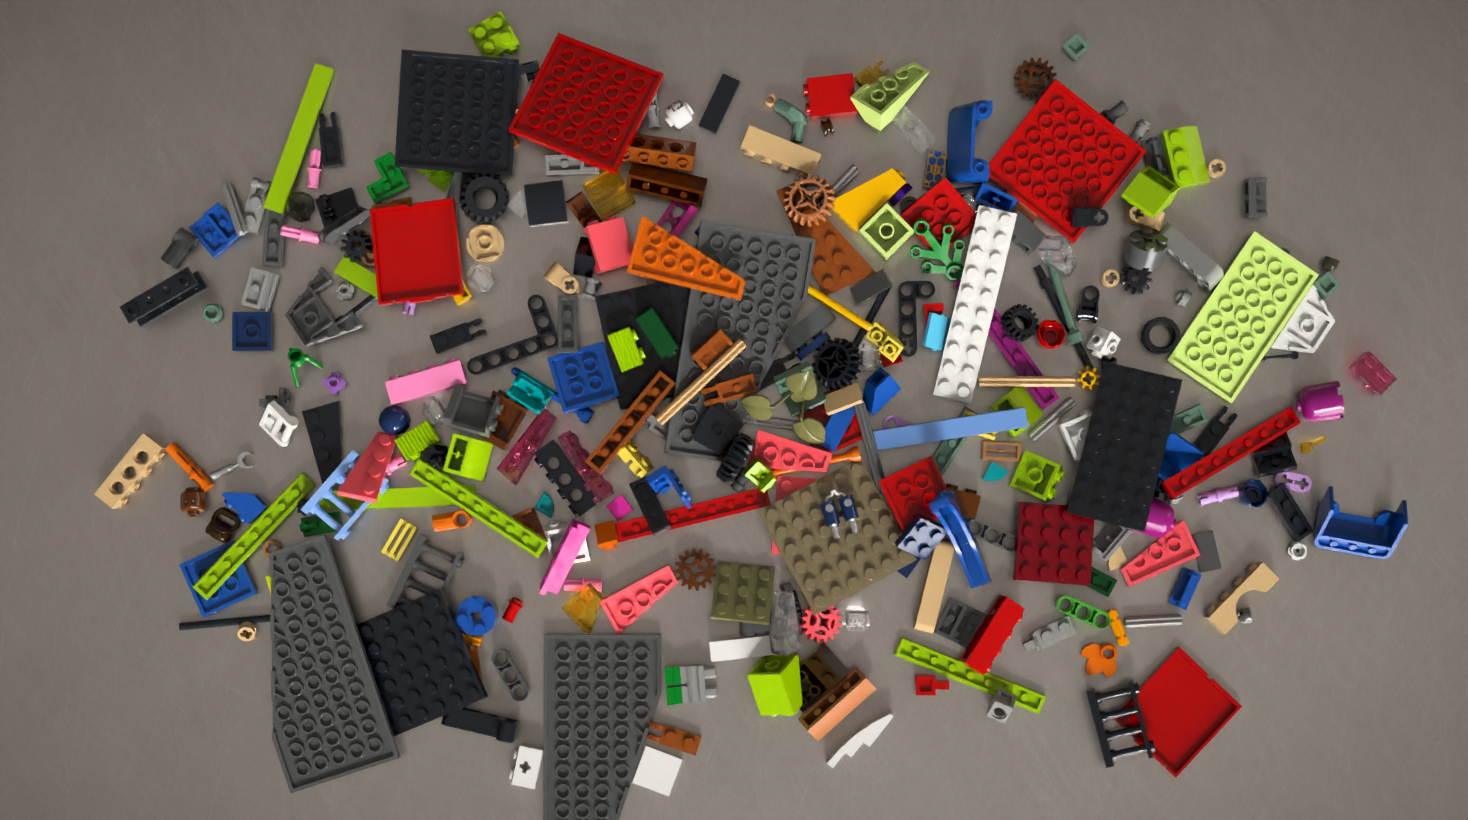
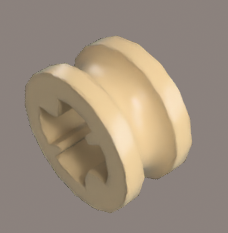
M1220 159L1212 160L1207 165L1208 174L1213 178L1223 175L1226 170L1225 163ZM1216 164H1218L1220 166L1219 169H1221V171H1217L1216 173H1214L1212 171L1214 169L1212 168V165L1215 166Z
M1107 270L1102 274L1101 282L1106 287H1113L1118 284L1120 275L1116 270ZM1109 273L1113 274L1112 277L1115 276V280L1111 284L1105 278L1109 276Z
M248 621L241 623L237 632L238 637L243 641L253 640L257 630L256 626Z

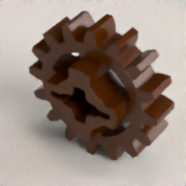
M1032 57L1029 63L1026 60L1023 61L1024 67L1018 66L1017 70L1019 72L1014 75L1018 80L1014 84L1020 86L1017 89L1018 92L1024 91L1023 97L1028 94L1030 95V100L1034 96L1039 100L1041 95L1054 81L1052 78L1056 77L1057 74L1051 72L1054 67H1048L1047 60L1042 63L1039 57L1037 62H1035ZM1026 72L1027 79L1023 82V74ZM1041 75L1038 81L1030 82L1033 76L1039 77ZM1046 76L1048 77L1047 86H1045L1044 78ZM1028 88H1035L1037 91H1033Z
M693 548L691 554L686 550L685 557L679 556L681 562H675L679 569L674 570V573H679L680 575L676 579L683 580L682 587L688 584V590L695 586L696 591H698L700 585L705 589L706 582L712 583L710 576H716L712 573L716 566L711 565L714 559H708L709 553L703 555V549L696 553L695 548ZM696 556L695 560L690 564L685 563L688 558ZM702 558L708 564L709 570L703 568L701 564ZM697 564L699 565L698 568L701 569V571H704V573L697 572L696 575L692 574L693 571L690 570V568H687L686 566L694 567V565ZM682 569L688 572L689 580L684 577ZM701 575L706 576L701 582L695 583L697 577Z

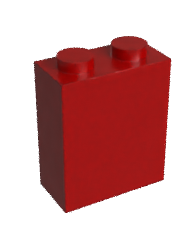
M853 73L806 79V84H803L804 96H808V103H805L806 115H810V120L857 114V108L851 101V96L855 93Z

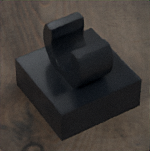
M537 60L519 64L520 75L526 74L528 82H532L536 77L534 71L539 70Z
M432 444L420 456L423 462H430L433 467L439 464V467L442 468L445 465L446 459L444 456L448 454V448L444 445Z

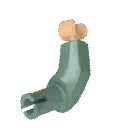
M769 94L768 96L773 98L774 101L772 103L765 101L766 106H774V110L785 116L793 125L790 141L803 143L804 126L808 124L807 117L794 105L782 99L776 100L773 94Z

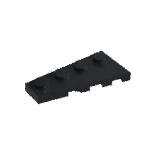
M341 401L302 411L322 484L342 462Z

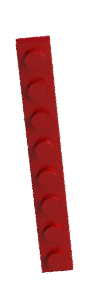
M1288 407L1163 481L1162 485L1172 500L1299 425L1301 422L1292 407Z
M758 488L692 504L690 509L684 506L664 511L671 526L668 530L770 506L771 504L767 490L763 493ZM644 516L615 523L619 542L652 534Z

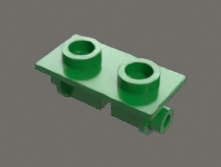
M339 511L327 513L341 525ZM317 515L300 518V531H303L304 537L335 532L332 527Z

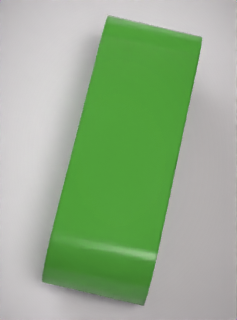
M1059 595L1055 599V607L1062 613L1099 629H1105L1110 624V616L1102 610L1067 595ZM1066 598L1069 601V606L1066 609H1062L1060 601ZM1082 606L1087 609L1084 617L1078 615V609ZM1102 614L1105 618L1104 623L1098 625L1096 617Z

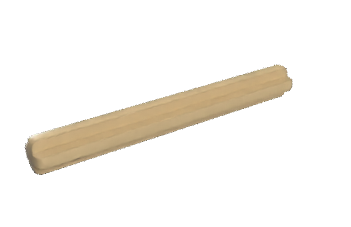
M979 376L978 384L979 386L1074 387L1076 379L1074 376Z

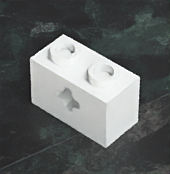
M521 744L519 748L515 749L513 759L517 761L515 767L511 768L509 776L512 779V785L531 789L536 788L544 748ZM525 761H527L528 765L531 766L527 769V771L524 770V766L521 765L524 764Z

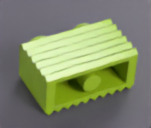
M630 326L607 335L622 372L644 364L643 359L646 356L642 347L638 348L636 340L639 339L635 329L631 330Z
M426 420L394 441L406 460L412 459V461H415L421 457L422 452L432 444L439 445L438 442L441 441V438L431 421Z

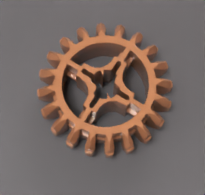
M811 174L807 175V179L801 175V181L799 182L794 179L795 185H788L791 191H785L784 193L789 198L783 199V202L788 204L784 207L786 211H789L788 216L790 218L793 217L795 223L800 220L801 226H804L806 221L809 227L812 226V221L816 225H819V219L825 222L826 218L824 215L831 216L832 213L829 209H835V206L831 204L836 201V198L832 196L835 194V191L830 189L832 185L826 183L825 178L819 180L818 175H815L813 179ZM809 186L818 187L819 189L807 191L805 188ZM800 192L801 200L797 202L798 205L795 206L796 196ZM805 194L813 200L812 202L815 206H812V204L806 200L807 198ZM824 194V203L822 207L819 208L818 201L822 198L821 196ZM807 209H812L815 213L803 214L800 212L802 210L805 211Z

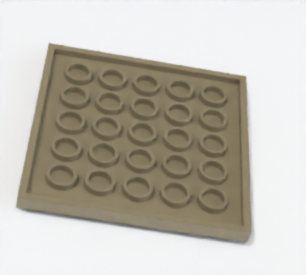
M862 460L851 462L758 512L814 616L917 560L913 554L898 548L894 543L902 532ZM836 490V492H842L846 496H853L859 518L856 519L859 532L853 534L850 522H845L838 500L843 496L833 494L828 501L834 500L840 520L837 526L841 536L834 539L831 527H826L820 504L824 503L825 498L831 494L830 491Z

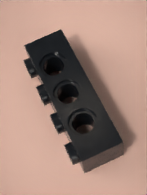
M551 440L534 453L536 455V458H534L535 462L540 468L544 466L548 472L545 474L552 484L554 482L559 487L557 492L563 500L567 498L570 502L568 507L574 515L582 516L600 503L555 440ZM552 458L559 460V466L556 469H552L549 466V461ZM565 473L569 474L571 478L570 483L567 485L562 484L560 481L561 476ZM575 489H579L582 492V498L578 501L572 498V492Z

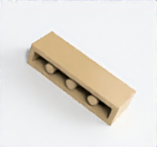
M749 125L741 144L743 154L749 157H754V155L761 157L762 162L770 165L773 162L778 164L780 169L787 172L793 170L797 172V176L803 175L805 179H807L808 174H811L813 177L821 158L820 153Z

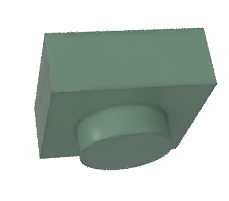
M1076 33L1062 48L1075 61L1090 46Z
M1329 271L1325 272L1312 284L1324 299L1341 286Z

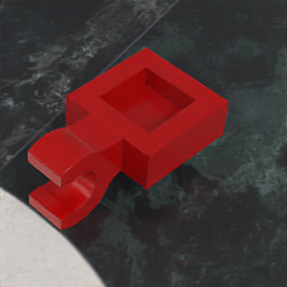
M916 675V695H936V689L949 690V680L936 681L935 675Z

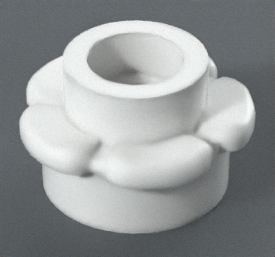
M1294 541L1288 547V554L1291 555L1293 560L1303 559L1307 555V547L1302 542Z

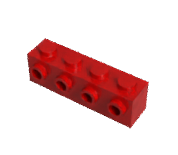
M999 595L959 661L981 675L989 672L993 660L1001 653L1004 642L1011 637L1012 629L1022 619L1025 609L1007 596Z

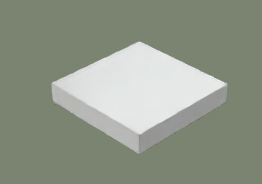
M646 745L632 783L669 796L683 759Z

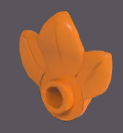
M1103 643L1102 645L1089 644L1084 647L1081 655L1088 658L1086 673L1094 675L1103 671L1105 676L1110 678L1117 668L1115 662L1118 653L1117 648L1111 643ZM1106 649H1109L1111 652L1109 656L1104 655Z

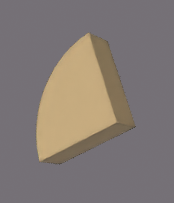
M1121 546L1108 559L1109 571L1128 564Z

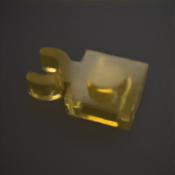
M879 61L874 66V70L868 66L854 77L860 88L867 83L871 85L877 82L879 77L885 76L889 72V69L885 71L879 69L883 61Z

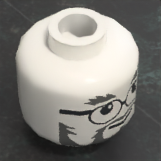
M677 100L665 109L667 116L664 119L670 127L674 125L675 128L681 129L692 121L694 113L686 101Z

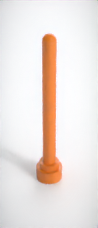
M858 446L851 447V450H847V453L833 455L830 464L849 460V462L861 461ZM772 469V471H773L775 477H776V476H780V475H784V474H789V473H793V472L802 471V470Z

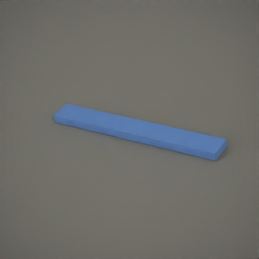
M1026 407L872 431L877 450L1024 428L1028 427Z

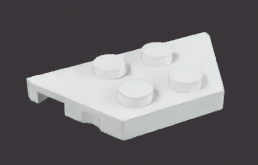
M1314 285L1310 287L1270 346L1272 349L1312 354L1334 324L1335 319L1328 312L1324 300H1321Z

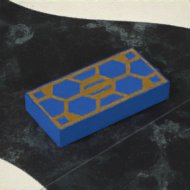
M928 149L922 188L930 189L944 177L947 152Z

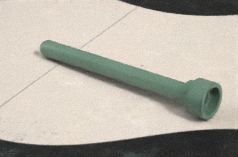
M1047 255L1046 262L1069 330L1067 336L1069 345L1079 343L1084 340L1082 332L1076 329L1052 255Z

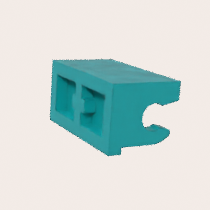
M521 371L512 382L513 385L506 395L539 415L548 406L555 391Z

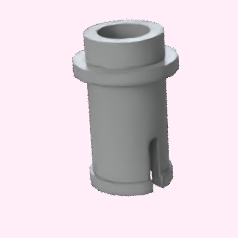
M1143 119L1136 122L1137 126L1128 136L1137 144H1139L1146 131L1150 130L1149 127L1151 126Z

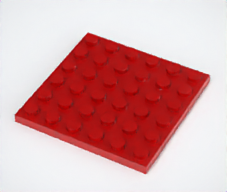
M558 33L508 130L512 134L616 175L664 78V74Z
M1054 79L988 163L989 178L1013 197L1017 198L1019 202L1071 243H1074L1086 227H1070L1071 207L1101 209L1147 151L1057 79Z

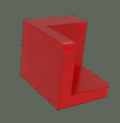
M943 303L922 305L924 329H926L929 312L938 315L942 314L944 311Z

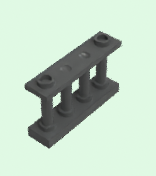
M419 534L386 606L394 609L397 606L410 602L411 600L403 595L405 588L411 587L424 594L435 591L413 580L411 575L417 569L445 581L442 589L444 594H446L457 568L460 569L464 563L465 558L462 557L464 553L460 551L456 556L430 545V542L427 541L428 536ZM428 552L453 563L449 573L446 574L422 563L419 559L421 553Z

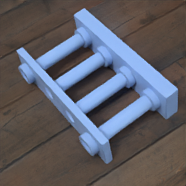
M354 450L348 454L301 508L306 515L310 513L316 514L338 532L334 537L336 540L340 538L344 540L351 532L349 530L350 526L371 503L362 501L361 507L354 511L333 493V486L336 483L343 484L347 477L345 473L349 468L353 469L360 457ZM387 478L383 481L380 491L381 495L389 488V480ZM323 498L329 499L350 517L344 526L340 525L320 508L321 505L319 503Z

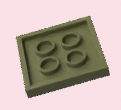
M717 561L711 619L769 625L775 567Z

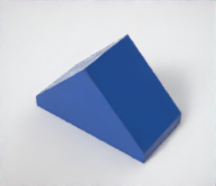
M984 182L975 198L976 201L990 208L1011 213L1018 201L1017 198Z

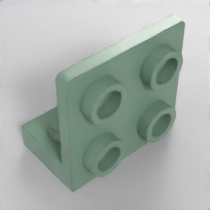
M809 361L773 377L782 397L789 391L786 385L788 376L810 368L812 370ZM817 380V394L815 398L806 401L804 412L827 402V398ZM791 396L786 398L784 402L791 416L799 415L802 402L793 401Z

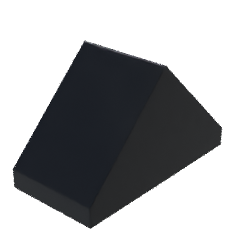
M580 237L575 253L573 275L592 278L595 266L594 255L589 239Z

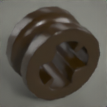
M827 118L825 122L820 121L825 137H828L829 134H835L830 118Z

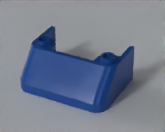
M1329 486L1319 505L1314 532V544L1323 549L1386 559L1392 555L1408 526L1407 502L1402 500L1396 512L1384 510L1378 513L1375 519L1339 512V504L1333 498V487Z

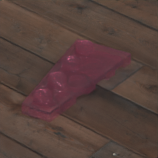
M546 408L536 416L496 468L516 486L557 418Z
M569 430L557 437L569 459L576 462L575 470L577 473L585 478L586 483L584 486L587 491L591 490L595 498L592 499L594 504L597 505L613 495L614 492L612 491L611 484L585 462L590 454L586 449L582 448L576 434Z

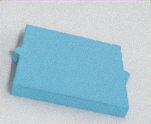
M929 312L922 346L929 347L932 351L944 352L951 319L944 317V314L938 315Z

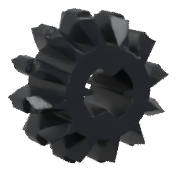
M353 230V236L347 233L346 237L348 240H341L346 246L340 249L341 251H347L344 257H350V262L354 263L357 258L358 263H362V257L366 260L369 259V256L366 255L367 252L373 254V250L369 249V247L373 246V242H368L371 236H365L364 231H360L358 235L357 231ZM355 243L361 244L359 245L361 247L360 250H353V248H356L354 246Z
M1129 265V268H1122L1125 274H1119V277L1124 279V281L1120 282V285H1127L1124 288L1125 292L1131 288L1132 295L1136 291L1142 294L1143 288L1146 290L1150 288L1147 283H1151L1153 279L1147 278V276L1151 275L1152 272L1148 271L1146 273L1145 270L1147 268L1137 270ZM1134 273L1135 276L1138 275L1140 278L1139 280H1137V283L1136 280H1132V277H1134Z

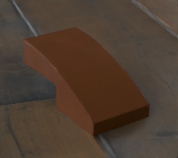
M582 191L566 201L583 228L588 226L587 223L598 220L599 223L602 222Z

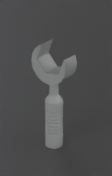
M246 451L240 453L237 457V463L228 464L211 472V478L214 480L233 471L238 466L243 469L252 468L254 465L247 466L244 459L247 454L253 453Z

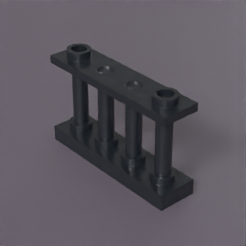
M186 267L121 305L120 309L129 324L137 321L139 326L143 327L209 287L199 271L192 273L189 267Z
M1129 679V687L1104 693L1096 692L1095 688L1087 689L1086 691L1106 768L1114 767V761H1117V758L1147 752L1148 757L1153 758V752H1156L1153 740L1149 741L1137 696L1141 694L1139 685L1134 683L1133 679ZM1132 694L1135 706L1109 712L1101 711L1099 704L1102 701ZM1137 713L1140 725L1115 731L1106 730L1104 723L1107 720ZM1142 732L1145 744L1116 751L1111 749L1109 742L1112 739Z

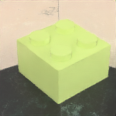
M886 203L859 230V233L887 260L914 234V230Z

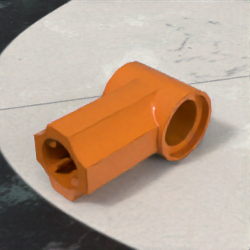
M465 510L432 515V525L435 532L469 526L473 520V516ZM461 513L465 514L467 518L465 524L460 523L458 520V516Z

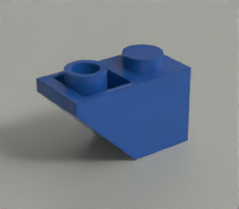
M881 367L866 380L863 400L866 409L872 415L879 411L901 389L891 375Z
M224 492L222 494L225 498V504L238 512L237 517L243 523H253L269 507L257 493Z

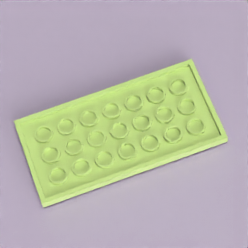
M1252 232L1224 273V277L1216 285L1179 340L1178 345L1172 350L1166 360L1227 402L1233 403L1319 274L1257 232Z

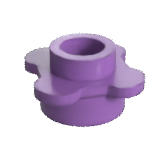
M336 371L331 372V376L323 379L322 382L333 395L346 386V381L342 380Z

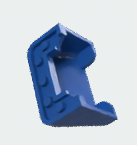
M980 100L956 106L949 112L946 178L950 183L982 185L983 182L986 183L988 181L989 164L983 159L974 158L975 131L980 120H986L990 117L993 101Z

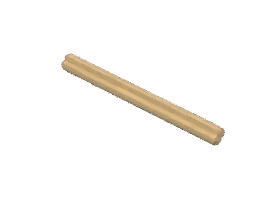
M738 339L707 370L655 417L661 425L666 423L744 350L746 344L741 339Z

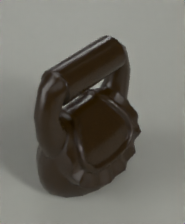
M221 507L213 513L205 532L218 541L227 543L232 534L238 529L240 519L233 511ZM219 513L236 523L232 526L218 518Z

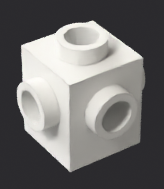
M1096 326L1086 347L1092 351L1091 354L1099 359H1102V357L1111 359L1121 338L1112 331Z

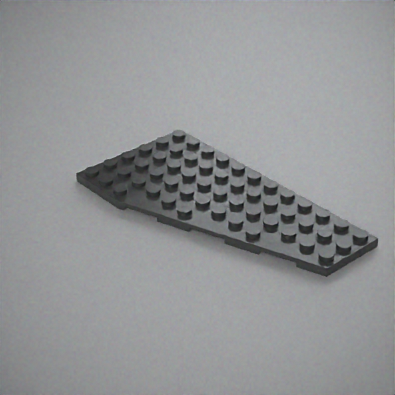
M700 221L696 250L738 275L746 283L741 300L690 288L672 401L704 372L690 354L717 329H721L733 344L738 339H741L746 344V348L703 388L753 373L756 387L759 391L771 364L782 347L803 302L807 298L816 239ZM699 391L669 419L664 453L723 461L724 457L690 438L709 406H705L703 401L718 397L717 391H712L708 394H701V391ZM744 397L723 403L711 404L740 422L743 421L747 413L741 403Z
M326 534L269 553L271 578L270 637L272 639L271 701H273L272 740L290 793L400 758L401 755Z
M544 634L543 820H619L650 728L648 726L649 722H652L661 695V634Z

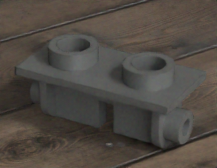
M1151 137L1148 140L1141 141L1142 148L1147 151L1144 154L1146 165H1149L1162 175H1168L1169 172L1161 138Z

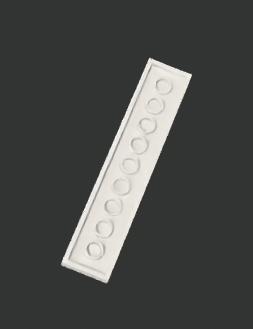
M981 205L978 207L933 395L970 404L972 402L1015 226L1016 213Z

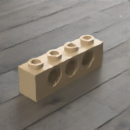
M143 433L94 495L112 509L122 508L128 501L127 496L131 492H135L140 486L139 481L143 476L147 477L153 469L151 466L155 461L159 462L165 454L163 451L166 447L150 434ZM144 451L148 455V458L145 462H143L140 458L141 454ZM131 467L136 471L133 477H130L128 474V470ZM119 482L123 484V490L120 493L116 490V485Z

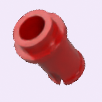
M516 597L509 599V605L502 616V619L513 623L519 609L523 607V601Z

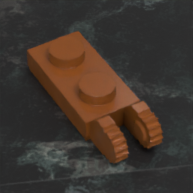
M753 373L719 382L714 386L700 390L701 394L717 391L718 397L703 401L705 406L718 402H727L758 392Z
M653 721L649 722L648 726L663 731L661 737L648 733L647 739L696 755L702 736L667 724L662 725Z

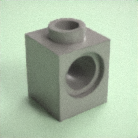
M998 688L989 703L986 716L1005 723L1014 708L1016 695Z

